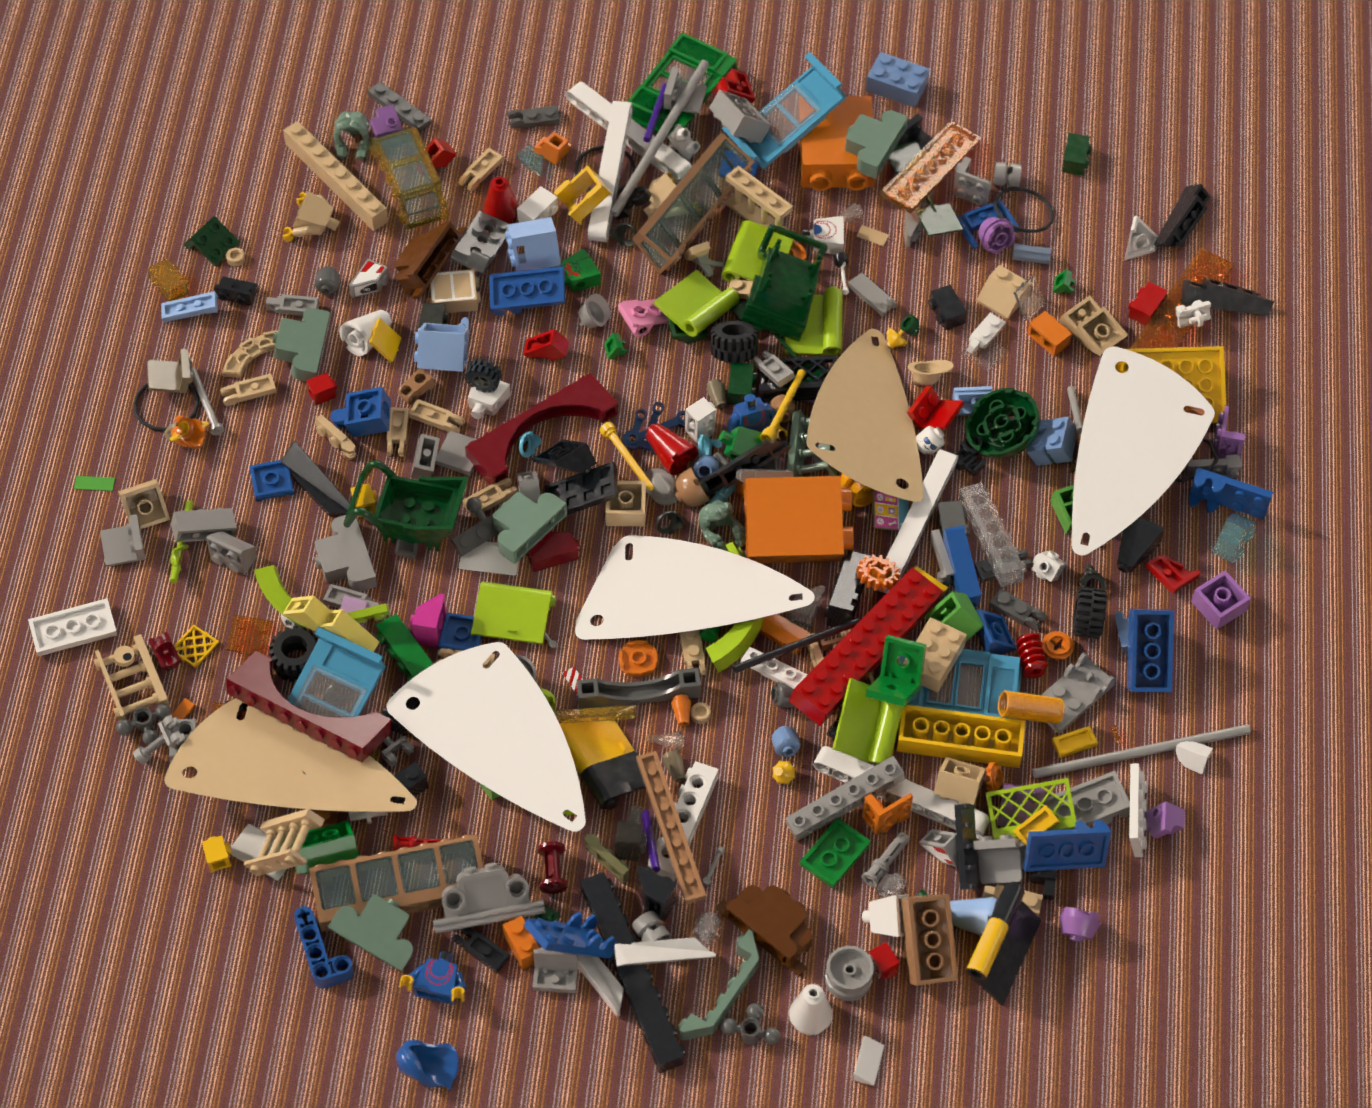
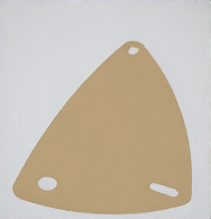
M869 329L842 353L830 369L813 405L806 444L819 458L851 479L887 495L908 501L920 502L924 496L913 421L907 414L909 406L894 359L884 335L879 330ZM871 336L878 337L879 346L873 345ZM816 443L832 445L835 447V451L819 449L816 447ZM904 479L909 487L907 489L900 488L896 484V480Z
M237 698L217 709L194 729L175 754L164 779L166 786L179 791L231 801L285 808L347 812L411 811L417 805V800L404 785L370 756L361 763L249 705L245 718L237 720L239 706L245 703ZM187 767H194L197 770V775L193 778H186L183 776V770ZM393 796L404 797L405 802L404 804L392 803L390 799Z

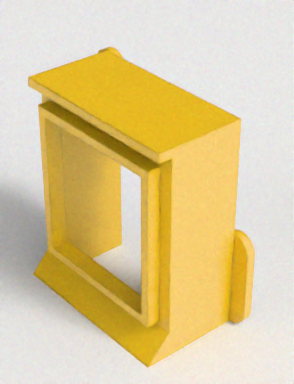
M588 165L571 181L566 180L554 191L558 199L569 209L570 212L568 214L580 225L582 224V219L594 210L608 195H612L599 175ZM595 182L597 185L576 205L574 201Z

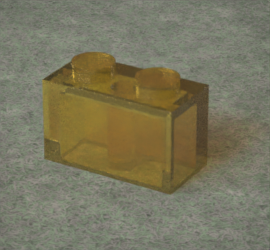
M167 258L147 268L150 281L168 302L178 300L189 293L188 279L185 275H181L176 264H171Z

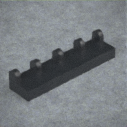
M970 803L954 805L960 890L980 889L978 855L977 850H974L973 841H977L974 805Z

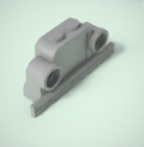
M497 863L484 865L485 868L480 869L468 867L463 869L464 872L457 875V886H448L442 892L445 918L433 920L435 934L516 919L520 916L527 917L545 913L543 900L530 902L529 885L524 877L519 874L508 876L506 869L503 866L497 865Z

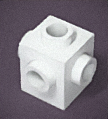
M1049 550L1038 553L1035 556L1032 570L1036 572V576L1040 579H1047L1053 582L1058 580L1067 563L1059 559L1060 556L1057 553Z

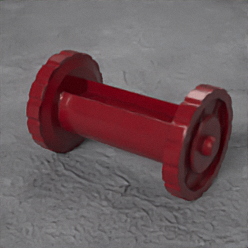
M548 841L538 846L539 855L545 858L546 879L540 882V890L544 893H562L568 888L567 881L561 879L560 855H563L566 851L565 845L561 842Z

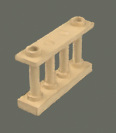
M737 166L726 175V181L735 187L734 194L725 201L728 207L746 220H751L766 227L774 224L787 229L782 223L783 218L793 211V206L740 166Z
M141 634L133 637L135 645H132L135 656H140L142 661L121 671L108 675L105 666L115 663L114 655L102 659L99 650L95 651L97 659L93 661L97 671L101 670L116 706V708H113L117 720L126 719V714L153 704H165L170 707ZM141 671L142 673L147 672L148 677L145 678L146 680L117 691L114 690L112 682ZM146 688L154 689L155 693L151 697L121 707L118 700Z
M305 809L262 822L260 830L266 833L265 842L258 857L245 861L243 865L249 868L252 874L261 876L306 864L307 859L299 855V852L309 830L322 827L325 819L310 809Z

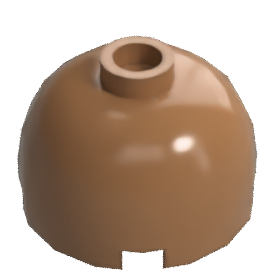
M692 468L679 475L675 484L677 491L674 492L679 502L684 501L687 506L699 507L710 501L707 492L695 476Z

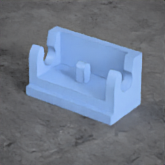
M992 386L954 388L952 400H962L964 402L963 407L956 416L970 415L974 409L973 405L984 395L992 392Z

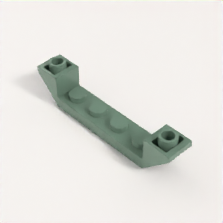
M748 929L745 935L741 934L736 942L737 955L745 959L740 965L739 974L737 977L733 976L727 986L728 990L725 994H720L716 1001V1008L707 1013L705 1020L691 1013L687 1019L684 1018L678 1027L679 1039L684 1041L713 1035L758 969L759 956L751 930Z

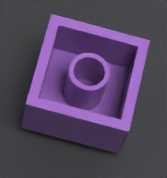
M1225 570L1196 588L1191 603L1218 630L1248 610L1251 598Z

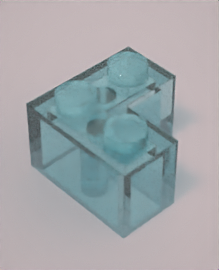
M1237 513L1230 515L1211 553L1231 563L1237 559L1240 560L1245 551L1242 548L1244 543L1249 542L1250 539L1252 540L1257 529L1254 528L1256 522Z

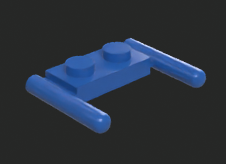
M999 200L997 206L1001 215L1013 225L1020 227L1003 201ZM994 203L964 213L961 217L957 216L963 228L961 232L973 249L978 247V243L971 232L979 229L986 219L990 217L999 218L995 212Z

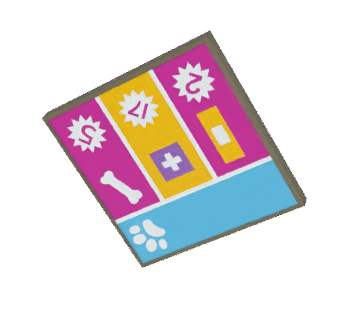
M873 490V528L899 532L909 512V501Z

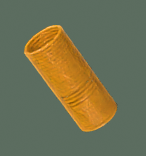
M1003 691L998 701L999 715L1007 718L1059 724L1063 719L1065 711L1064 701L1061 698Z

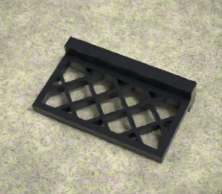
M837 356L779 359L786 366H795L791 369L794 373L800 369L805 371V376L793 397L794 401L816 400L823 383L822 380L837 361ZM825 363H833L828 369L822 366ZM806 364L813 365L809 370H806L803 366ZM817 369L823 372L818 377L812 374ZM760 371L759 393L762 402H771L778 395H786L792 383H787L782 387L775 383L765 384L770 378ZM807 377L813 379L812 382H803Z

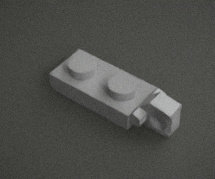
M282 294V296L277 298L267 297L266 310L275 311L280 314L303 316L304 311L307 309H318L320 301L316 297Z
M330 584L323 598V604L336 608L341 607L344 595L367 601L371 604L370 607L379 605V603L373 602L372 598L368 597L365 593Z

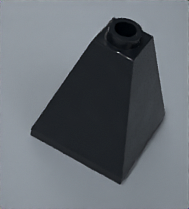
M1141 517L1125 528L1122 532L1117 560L1118 570L1124 573L1135 570L1161 544L1164 528Z

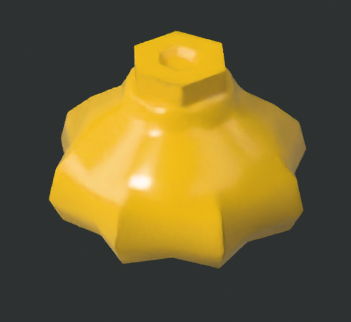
M892 328L888 329L887 345L892 349L906 346L907 340L901 336L904 331L900 330L898 333Z
M780 760L777 765L772 767V778L776 780L778 785H789L791 780L795 778L796 768L791 765L790 761L784 762Z

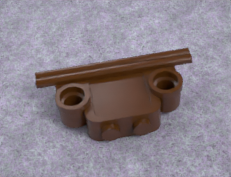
M450 221L444 222L438 227L430 229L426 234L417 235L410 240L395 261L394 267L398 270L396 280L407 294L413 293L412 299H420L467 232V227L457 230Z
M750 885L744 888L729 903L723 899L715 907V910L745 934L748 929L751 930L755 942L795 975L800 977L807 969V966L798 960L812 946V932L806 926V908L801 902L794 901L786 890L770 885L762 891L758 886Z

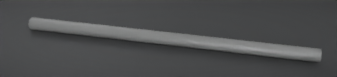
M702 60L611 209L610 213L613 216H619L707 70L709 66L707 61Z
M1248 724L1034 768L1032 769L1034 779L1176 750V745L1185 741L1205 744L1251 734V730Z

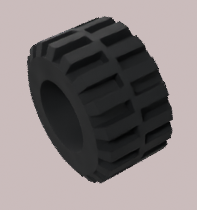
M727 321L717 324L712 328L711 355L717 360L727 363H741L755 358L758 354V330L754 325L742 321Z
M1080 586L1078 589L1072 623L1074 636L1092 639L1100 638L1104 627L1107 605L1105 589Z
M293 626V629H289V627L284 628V632L280 630L277 633L278 637L274 636L269 646L270 658L273 659V670H275L278 676L281 675L282 679L286 680L289 678L290 682H294V680L299 678L318 642V637L313 634V631H306L305 627L298 629V626ZM293 650H303L306 652L299 658H289L286 656Z

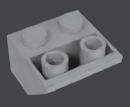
M223 531L210 534L206 538L212 561L218 565L222 564L229 567L235 573L240 572L245 575L257 559L255 546Z

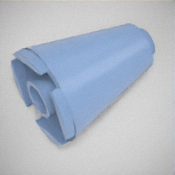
M988 897L950 901L952 925L982 936L999 898Z

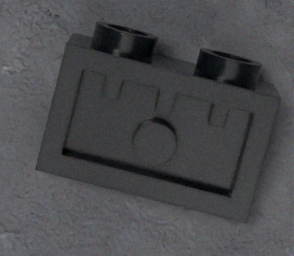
M222 276L219 285L215 284L214 286L218 299L252 306L259 289L256 283Z

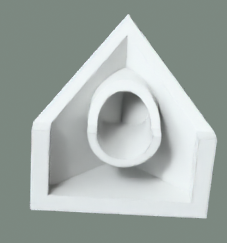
M1134 216L1124 261L1155 252L1157 248L1154 243L1158 236L1138 216Z

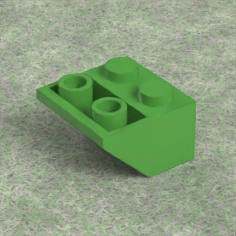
M952 591L925 615L927 620L931 617L967 634L966 642L984 626L968 595L965 593Z

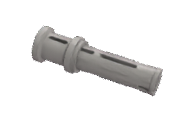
M903 832L898 833L882 856L872 862V867L868 872L863 873L862 879L868 886L876 888L882 876L887 875L890 864L910 841L907 834Z

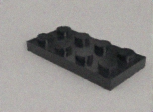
M610 462L593 468L585 474L579 473L545 485V493L554 494L566 502L567 515L619 497L617 465L614 462Z

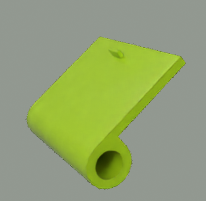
M751 220L743 221L740 224L721 274L725 281L730 283L732 279H740V277L753 281L755 274L759 275L763 259H759L757 254L768 227ZM774 232L767 249L769 247L773 248L777 240L780 239L782 242L779 251L789 254L794 239Z
M695 270L656 299L653 304L686 334L695 337L737 305L740 299L737 291L727 288L721 292L698 270Z
M828 287V289L824 290L823 295L813 296L807 325L799 342L785 337V343L795 355L836 356L842 353V290L838 287Z
M482 581L479 588L471 635L543 645L548 612L551 610V607H555L556 595H553V591Z
M849 678L832 750L876 766L892 757L903 706L866 697V690L870 685Z

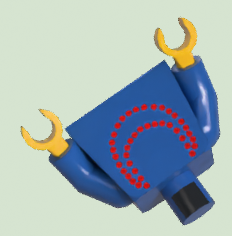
M747 394L744 397V402L734 406V413H732L727 422L728 432L731 433L733 429L739 426L763 432L765 428L770 427L777 412L768 403H763L761 398H756L753 394ZM779 424L777 428V438L780 439L778 435L780 431H784V434L787 437L788 432Z
M441 951L438 960L428 958L425 964L419 965L409 975L401 976L399 987L408 986L407 991H411L413 986L414 996L451 1005H454L455 998H461V1002L465 1001L466 984L462 973L458 971L457 965L451 963L453 955L450 952Z

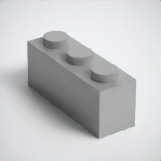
M232 508L199 509L195 511L180 510L173 513L171 520L175 543L207 541L208 535L220 531L234 536L237 529Z

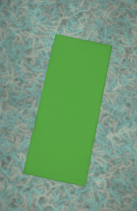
M76 476L74 489L113 491L115 478Z

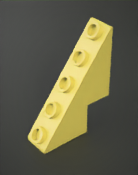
M315 596L292 598L283 613L284 616L314 631L320 627L372 652L375 651L379 644V641L343 609L330 610Z

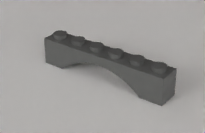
M699 668L677 670L666 676L641 682H611L598 678L577 680L579 710L671 701L674 696L682 694L688 695L689 699L701 698Z

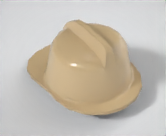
M948 360L912 362L908 365V369L913 372L914 385L930 386L940 379L942 373L950 371L954 364Z

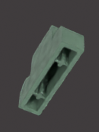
M892 110L883 112L881 121L863 114L859 115L854 125L850 126L847 131L845 151L858 156L857 170L860 173L877 179L907 129L908 116Z
M315 308L307 309L303 313L302 322L282 318L279 331L274 333L273 343H276L274 358L291 362V374L297 380L306 382V380L317 376L330 316L329 311Z
M520 492L515 493L507 502H503L499 509L493 513L494 529L500 532L498 535L500 554L512 563H517L567 516L566 502L554 494L544 493L539 496L538 503H534Z
M375 894L372 895L360 916L357 915L353 907L343 906L337 911L328 926V929L400 972H403L413 954L412 944L408 940H397L409 921V914L399 909L400 904L390 898L386 901Z

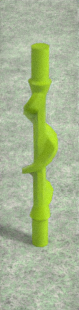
M186 501L184 510L192 511L193 502ZM178 542V547L174 548L171 554L172 572L170 582L173 584L178 582L181 571L180 560L182 550L189 548L184 542Z

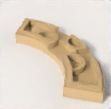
M279 330L265 332L261 336L249 338L240 344L239 348L228 357L223 368V377L242 378L244 370L253 359L265 352L275 350L276 343H273L274 333Z

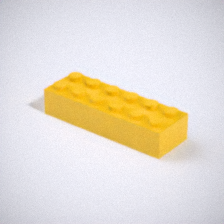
M906 705L903 707L897 752L940 758L948 757L955 760L984 764L997 762L999 766L1020 768L1026 721Z

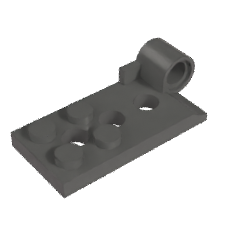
M479 211L455 248L451 260L485 274L506 240L505 232L508 231L507 225L509 224Z

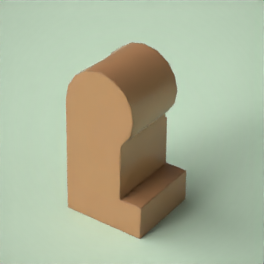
M419 368L399 387L397 394L411 405L416 402L419 396L423 395L427 390L431 391L435 387L433 377L424 369Z

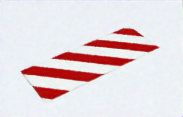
M572 667L562 674L577 694V680L583 679L576 668Z

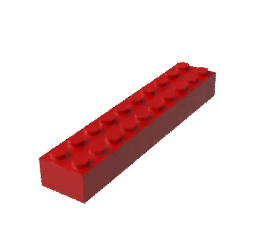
M912 567L794 688L789 702L821 726L844 702L849 678L863 682L881 664L885 637L891 635L904 639L923 620L925 615L938 604L944 591Z

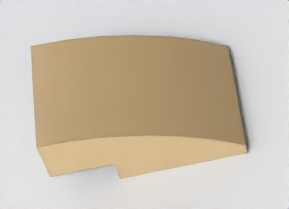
M1088 296L1068 310L1058 320L1064 327L1069 329L1075 339L1099 356L1107 348L1115 346L1128 336L1105 307L1100 308L1091 296Z

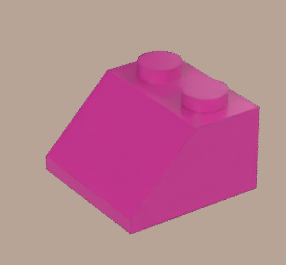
M441 593L416 608L415 615H411V634L420 646L438 649L447 613L445 594Z

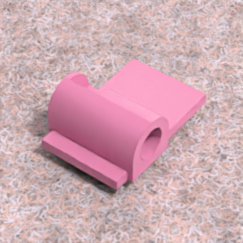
M656 299L628 300L618 304L621 316L635 337L645 336L653 325L668 323L667 316L653 304ZM645 327L646 331L640 334L638 331Z

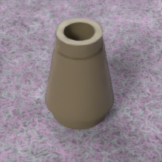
M720 379L709 381L706 384V391L716 409L726 407L724 383Z
M677 750L664 754L662 756V763L674 779V782L677 783L685 780L682 755Z

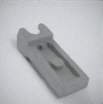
M1226 455L1225 458H1220L1211 472L1225 475L1229 478L1239 477L1238 470L1242 469L1240 456ZM1215 459L1190 460L1185 467V477L1195 475L1197 467L1207 470Z

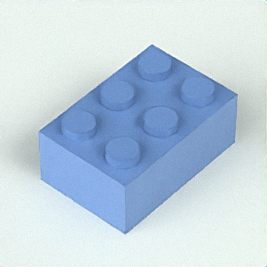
M880 52L867 75L866 91L915 108L928 85L930 69Z

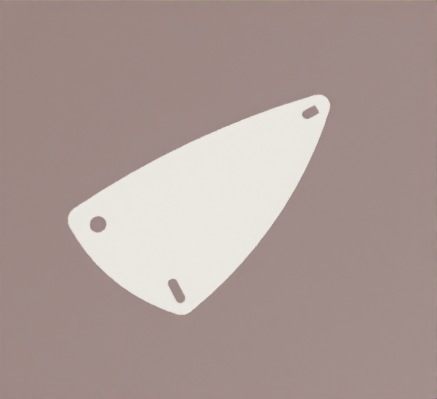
M1109 347L1102 355L1089 397L1081 433L1072 511V549L1078 555H1087L1108 542L1131 525L1161 497L1190 461L1215 415L1210 403L1180 375L1153 359L1119 347ZM1120 361L1126 362L1129 366L1128 371L1119 373L1115 369L1116 363ZM1184 407L1200 408L1205 411V414L1187 413L1184 411ZM1083 533L1090 535L1088 546L1080 544Z
M628 535L623 537L612 548L576 620L575 634L580 639L591 640L644 637L694 631L753 620L808 606L814 601L815 596L812 591L791 578L765 565L731 552L682 540ZM628 543L633 544V558L631 560L625 559V546ZM803 593V600H789L790 595ZM595 615H601L604 618L603 623L599 626H593L590 623V619Z
M495 642L473 647L431 665L408 681L387 702V711L429 748L474 780L518 806L565 829L575 832L585 826L586 819L580 783L564 733L541 689L520 660L504 643ZM494 651H498L500 656L489 668H483V663ZM411 697H416L420 700V705L417 709L410 710L406 707V701ZM564 810H570L577 815L573 822L563 816Z

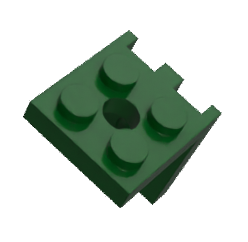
M887 635L885 637L881 674L867 688L866 697L905 707L921 690L927 644ZM899 656H905L908 664L901 663Z

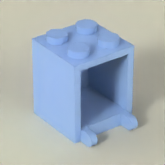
M551 217L507 225L508 231L505 232L509 248L508 255L511 266L515 267L516 271L543 269L561 265L556 229ZM524 246L525 253L518 254L517 247Z
M466 317L462 318L459 325L423 323L421 328H418V332L415 333V344H418V348L414 354V362H417V368L463 372L468 363L469 319Z

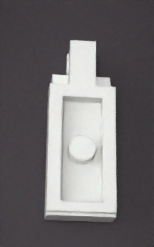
M990 312L970 335L969 341L971 342L967 351L973 355L979 347L985 349L1004 328L1006 322Z

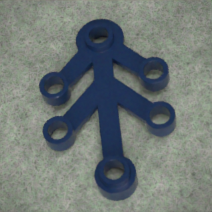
M655 402L653 404V413L647 428L652 424H657L660 414L664 411L663 403ZM660 406L662 410L658 411L655 407ZM638 409L635 414L633 428L623 435L622 442L628 449L641 447L652 451L656 455L650 443L644 440L646 439V430L639 432L642 422L646 420L647 412L644 409ZM685 411L678 412L675 418L665 421L661 425L668 429L675 426L685 428V420H682L680 417L685 415ZM642 413L644 414V417L640 418L638 414ZM629 437H634L636 441H630Z

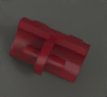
M167 632L158 637L148 639L162 670L170 671L176 668L177 664L182 663Z

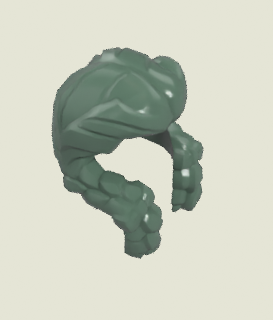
M344 111L334 121L335 130L333 138L337 157L343 160L347 155L346 143L340 135L342 131H345L351 135L361 133L363 138L358 145L356 158L363 160L371 149L368 132L370 121L361 112Z
M717 500L707 504L701 509L698 520L704 534L703 536L710 542V545L727 552L729 551L722 537L712 532L717 526L728 525L733 527L732 531L737 547L746 545L745 528L733 515L734 508L730 502Z

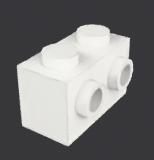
M540 186L517 208V220L526 222L549 218L558 210V197Z
M703 397L685 409V431L696 443H698L701 434L710 437L715 432L716 408L713 403L708 402Z

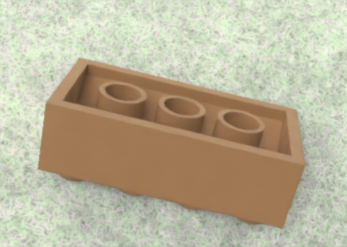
M949 894L901 898L909 983L918 986L958 981Z

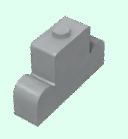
M346 515L335 518L331 523L333 536L315 541L317 557H314L317 569L321 568L326 583L348 578V585L351 590L360 592L377 587L375 572L357 518L349 528L343 525Z

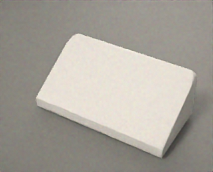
M867 1036L863 1037L853 1081L874 1086L884 1049L883 1044Z

